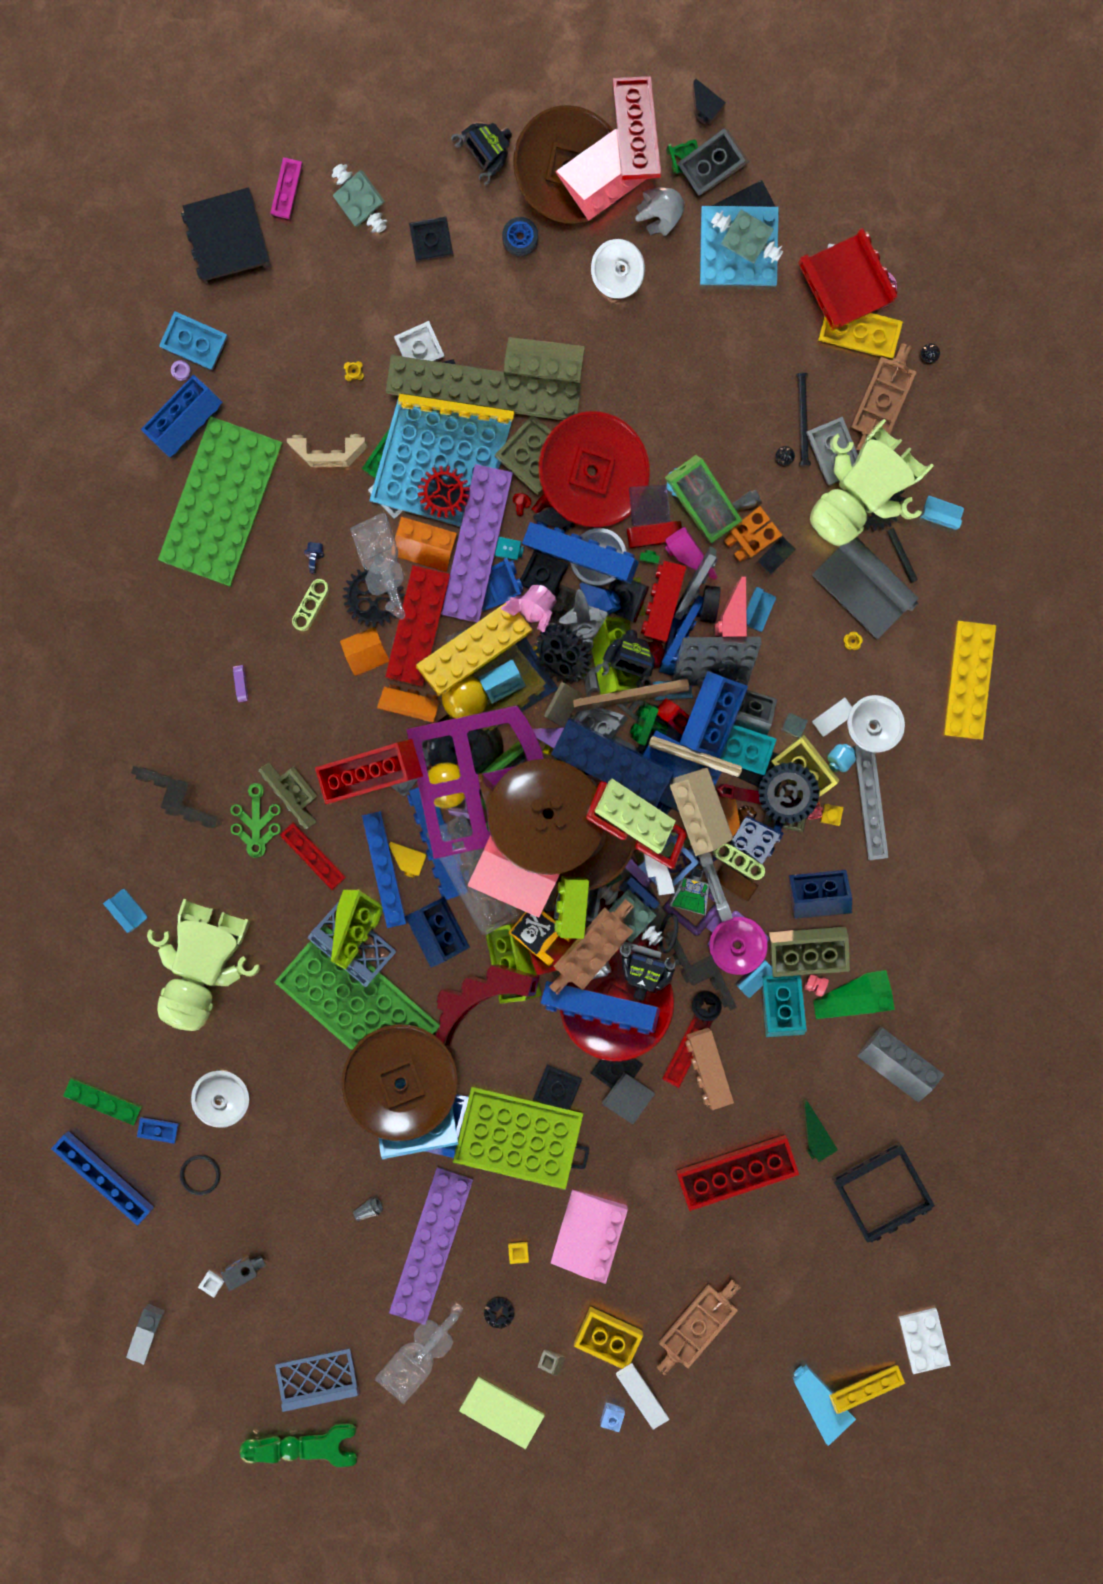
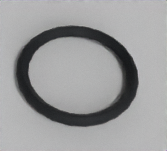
M673 913L668 914L664 918L659 931H662L659 947L662 953L665 954L673 949L678 936V919ZM672 917L674 920L673 938L668 949H664V929L667 921Z
M204 1155L189 1158L184 1162L180 1170V1181L183 1187L194 1195L202 1196L211 1193L217 1187L220 1180L218 1165L214 1160ZM197 1159L210 1162L216 1171L215 1183L210 1189L202 1192L192 1190L184 1180L186 1166L191 1161Z

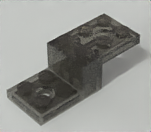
M133 766L131 774L136 775L135 779L144 782L152 780L154 781L153 785L167 788L160 807L165 809L164 813L172 816L183 815V819L190 822L201 821L202 826L211 829L222 825L224 818L188 807L194 784L141 766Z
M672 928L665 931L667 936L664 939L668 947L673 938L674 930ZM677 938L673 947L675 953L672 956L675 961L679 960L678 966L681 965L683 968L681 974L686 984L690 982L694 986L710 978L714 989H719L721 993L718 997L724 1008L728 1007L730 1011L737 1008L712 955L707 953L689 962Z

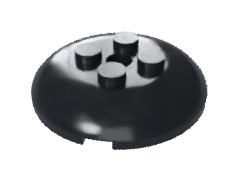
M447 714L438 722L451 720L454 718ZM493 726L471 730L467 733L475 773L480 774L503 754V739L499 729H494ZM451 735L428 740L427 754L431 766L442 762L458 765Z

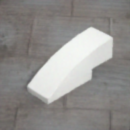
M644 854L647 876H655L658 894L675 893L667 866Z

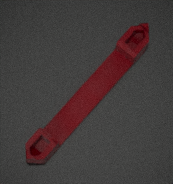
M720 784L716 789L719 797L762 805L759 801V791L728 784ZM791 797L793 799L792 802L781 801V803L786 806H794L800 803L802 799Z

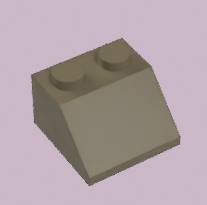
M561 682L544 714V718L564 728L568 719L574 718V715H572L574 710L573 700L581 699L582 693Z

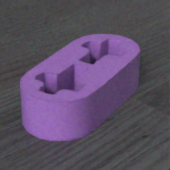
M244 665L233 666L238 702L248 701Z
M632 859L629 860L626 868L647 888L653 881Z

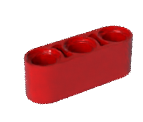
M673 521L628 528L626 531L629 548L667 544L666 538L682 529V522Z

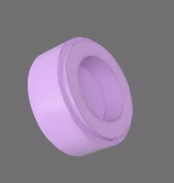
M179 360L171 366V373L175 379L183 381L189 378L191 368L185 361Z

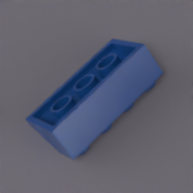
M193 374L141 430L168 457H171L206 422V419L218 410L223 402Z
M707 671L680 744L695 751L720 758L748 686Z

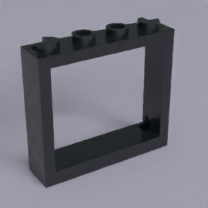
M900 1143L891 1146L832 1179L867 1243L880 1240L883 1234L895 1232L898 1230V1226L903 1223L907 1225L913 1222L916 1216L920 1214L926 1215L928 1214L927 1212L932 1210L931 1208L935 1207ZM900 1155L924 1201L867 1231L843 1186Z

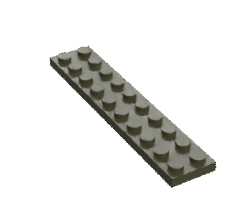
M391 355L386 394L398 396L399 394L509 410L517 414L564 420L578 413L581 390L580 383L506 374L501 371Z

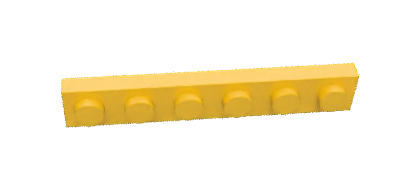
M399 394L398 404L402 405L401 407L405 409L420 407L421 411L432 412V409L440 410V414L451 415V412L459 413V417L470 418L472 415L478 416V419L483 421H489L490 418L497 419L498 423L508 424L509 421L512 422L514 417V411L405 394Z

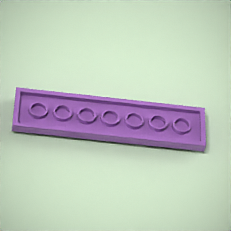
M475 464L468 494L469 499H467L441 615L475 623L480 621L513 472Z
M437 1166L389 1311L390 1314L423 1325L426 1324L474 1178Z

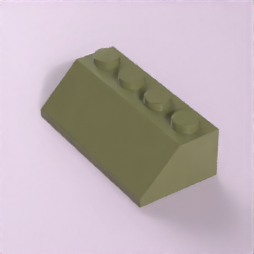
M508 337L503 372L506 374L580 383L585 346Z
M846 927L769 932L773 977L850 971L849 936Z

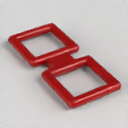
M602 781L598 785L586 819L617 838L625 840L628 835L626 832L595 816V809L607 786V783ZM674 824L671 831L678 834V838L670 859L660 853H656L638 840L635 847L661 864L673 869L678 861L687 832L685 829Z

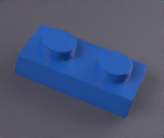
M141 1117L137 1137L175 1144L179 1124Z

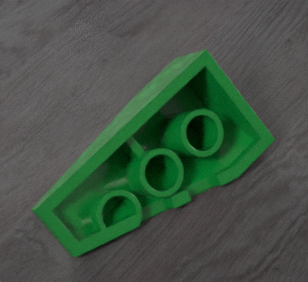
M886 970L865 973L861 977L813 1000L816 1019L895 1010L892 989Z

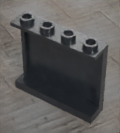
M249 187L182 205L184 212H181L184 224L187 223L189 228L186 231L189 242L193 243L194 249H191L194 261L197 260L199 265L196 271L199 279H202L205 284L210 279L261 265L264 268L272 266L253 195Z

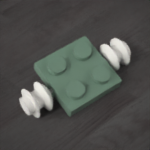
M337 165L332 170V177L338 178V185H344L333 195L335 200L354 226H359L368 218L367 226H373L372 233L382 232L387 227L386 223L388 221L381 219L382 213H374V211L385 202L363 171L357 172L352 177L353 172L346 171L347 165Z
M743 210L739 211L733 223H730L731 215L724 217L723 211L720 214L718 212L715 214L711 221L714 224L712 228L720 227V233L726 229L728 230L721 245L753 264L761 251H764V259L770 257L772 258L771 263L774 260L778 262L783 253L780 250L782 246L779 248L775 247L774 241L769 243L768 246L766 243L774 230L772 227Z
M605 885L602 888L601 898L606 900L605 905H610L611 903L613 905L608 911L615 912L624 899H627L634 906L623 919L624 923L634 931L627 940L632 943L641 932H644L642 940L648 939L650 941L649 946L651 944L655 946L662 939L660 935L662 931L657 933L655 925L649 928L647 925L657 916V913L650 907L648 908L629 889L619 899H616L618 891L613 892L611 890L612 885L609 887Z

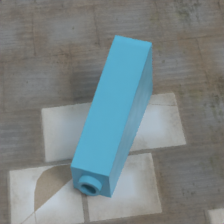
M807 1365L801 1366L794 1372L792 1378L825 1443L829 1446L856 1418L850 1410L836 1414L829 1397L833 1392Z

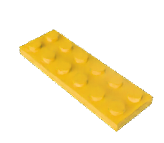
M506 603L416 664V668L440 697L532 632V628L519 612L512 616L501 610L506 605Z
M957 621L944 735L983 740L996 625Z

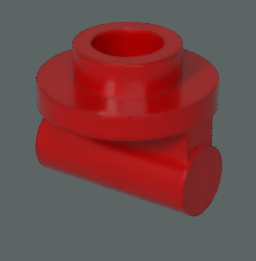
M525 493L515 494L512 499L516 505V514L518 516H522L524 508L530 507L532 503L529 496Z

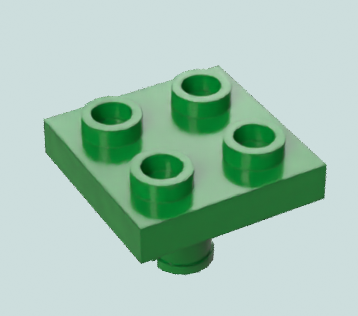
M645 701L643 705L639 706L637 711L638 720L636 723H633L630 730L631 737L637 743L644 746L650 731L653 733L658 731L664 735L667 733L664 730L668 731L667 724L655 721L659 709Z

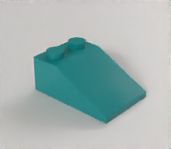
M773 975L762 976L766 1037L804 1035L807 1029L801 975L773 977Z

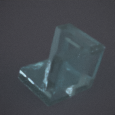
M788 713L781 731L800 738L808 720Z

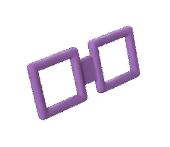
M709 888L708 897L714 901L711 890ZM670 899L663 907L664 911L668 914H675L678 922L695 936H699L705 928L713 933L714 929L721 923L715 904L697 926L693 925L676 911L673 906H670ZM738 911L732 913V917H744Z

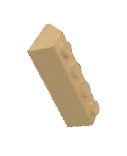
M708 767L671 779L670 788L695 856L714 851L733 839Z

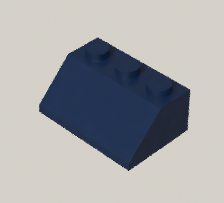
M846 870L789 875L794 919L852 913V894Z
M445 897L405 916L431 968L470 948Z

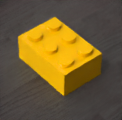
M590 1307L575 1338L574 1347L623 1369L631 1364L643 1338V1331Z

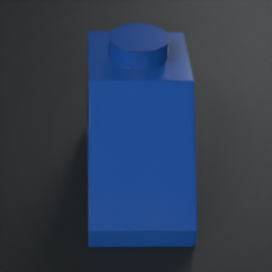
M584 582L579 584L589 606L607 612L608 616L621 609L620 599L614 591Z

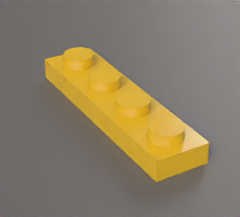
M895 1365L832 1393L829 1397L836 1414H840L904 1385L905 1382L898 1365Z

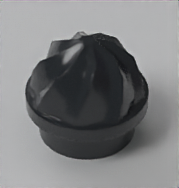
M926 344L921 349V357L925 362L933 363L940 357V349L935 344Z
M788 446L780 447L776 452V460L781 465H790L795 459L793 449Z

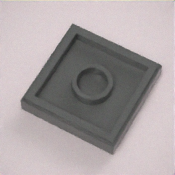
M624 1072L602 1104L631 1124H634L655 1093Z

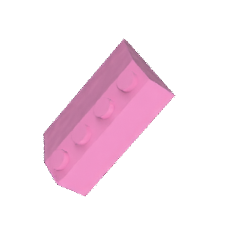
M572 1189L551 1264L606 1284L628 1211L627 1205Z

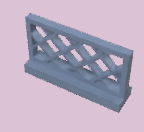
M338 903L308 936V939L330 958L333 946V939L330 937H334V912L337 910ZM332 924L333 934H326L320 928L323 925ZM372 930L367 936L373 938L374 945H364V942H362L358 948L361 949L362 958H354L347 969H344L365 987L369 985L397 952ZM374 948L375 958H365L364 949ZM378 948H385L390 954L387 957L379 958ZM376 961L374 973L366 968V962Z
M351 1348L275 1365L282 1400V1412L360 1395ZM347 1354L348 1363L345 1368L335 1362L339 1355ZM324 1358L331 1362L326 1372L317 1367L319 1361ZM305 1362L312 1366L307 1376L298 1370L301 1364ZM333 1364L343 1370L337 1380L328 1374ZM288 1366L294 1371L289 1380L282 1376V1367ZM314 1369L324 1374L319 1383L309 1378ZM344 1372L351 1376L353 1384L345 1386L339 1382ZM295 1373L305 1378L300 1387L290 1382ZM326 1376L335 1382L331 1389H325L320 1385ZM307 1380L316 1386L314 1391L309 1394L302 1390ZM288 1384L297 1389L294 1397L286 1398L285 1389Z

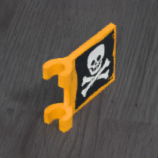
M544 911L541 912L540 917L525 912L508 933L550 966L554 960L546 954V951L559 937L557 932H555V920ZM564 938V939L567 940L568 942H570L572 938Z

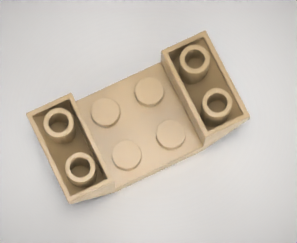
M352 434L350 438H345V453H342V450H331V453H323L321 450L311 451V444L303 435H292V438H287L289 446L310 467H349L368 448L365 437H361L359 434Z

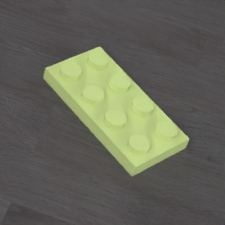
M614 779L608 782L595 809L597 814L658 854L663 851L676 822Z

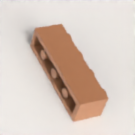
M709 1028L687 1034L688 1040L685 1041L688 1052H692L693 1055L691 1063L693 1069L697 1070L699 1077H696L699 1087L704 1090L702 1098L705 1106L715 1110L733 1104L734 1101L712 1031Z

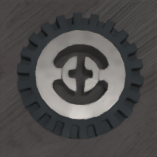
M794 762L781 763L770 769L763 777L759 788V801L766 814L773 817L774 820H779L781 823L789 822V824L800 822L804 818L806 819L817 806L820 793L819 783L815 775L807 767L805 768L801 764H795ZM786 779L796 781L797 785L788 783L786 787L788 790L794 791L792 794L794 799L798 796V790H802L803 798L801 802L794 806L782 804L781 801L789 803L793 799L790 795H785L786 789L784 786L780 790V795H776V786L779 782Z

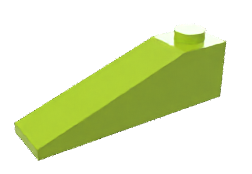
M343 890L337 906L331 961L343 969H347L358 953L361 943L366 942L368 933L371 929H375L383 911L380 903L360 890Z

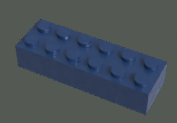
M571 718L568 719L551 753L552 756L606 783L614 779L654 807L657 806L673 775L672 769Z

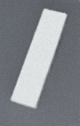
M633 1363L616 1372L618 1379L652 1429L669 1420L668 1415Z

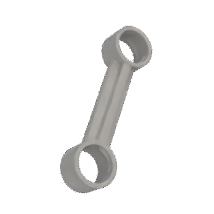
M710 852L698 855L721 922L733 919Z

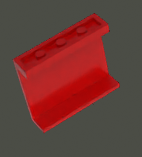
M863 228L859 229L857 235L809 257L806 254L800 257L798 262L832 331L894 302L897 297V289L893 283H890L886 267H882L879 261L880 255L876 249H873L871 237L868 233H865Z

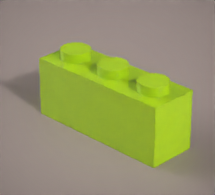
M562 876V880L558 884L560 901H557L556 911L559 913L558 920L555 921V932L561 938L584 939L589 880L584 877Z

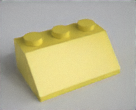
M805 735L772 760L775 766L781 763L794 762L795 764H801L805 768L807 767L815 775L819 783V797L839 782V778ZM786 779V780L788 781V783H792V784H794V785H797V782H796V781L791 780V779ZM798 790V796L801 799L803 798V791Z

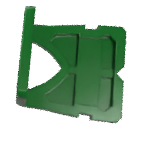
M695 139L674 147L671 144L667 146L666 153L672 159V174L683 173L679 165L677 166L675 156L682 160L696 150L698 144Z

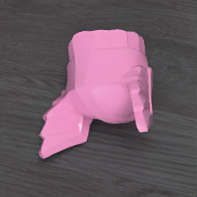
M532 585L524 596L511 597L501 610L512 616L521 611L526 617V621L529 623L539 622L537 629L545 632L552 614L551 611L557 600L545 586Z

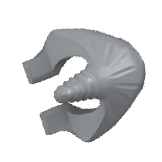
M658 187L645 190L643 192L644 200L636 206L639 214L636 215L635 220L644 221L645 219L659 217L660 221L657 220L646 226L650 235L662 233L665 236L680 219L684 211L685 202L680 193L672 188Z
M578 589L574 608L561 617L559 622L565 628L570 626L572 632L577 630L576 635H583L581 640L588 642L585 645L586 648H592L593 638L597 635L608 613L599 610V608L589 606L581 589Z

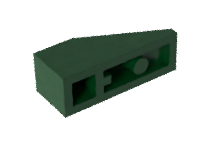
M804 1099L803 1111L806 1143L809 1146L807 1152L812 1160L816 1158L820 1162L838 1151L809 1102Z

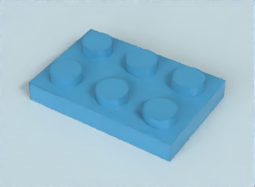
M174 311L159 347L213 371L228 335Z

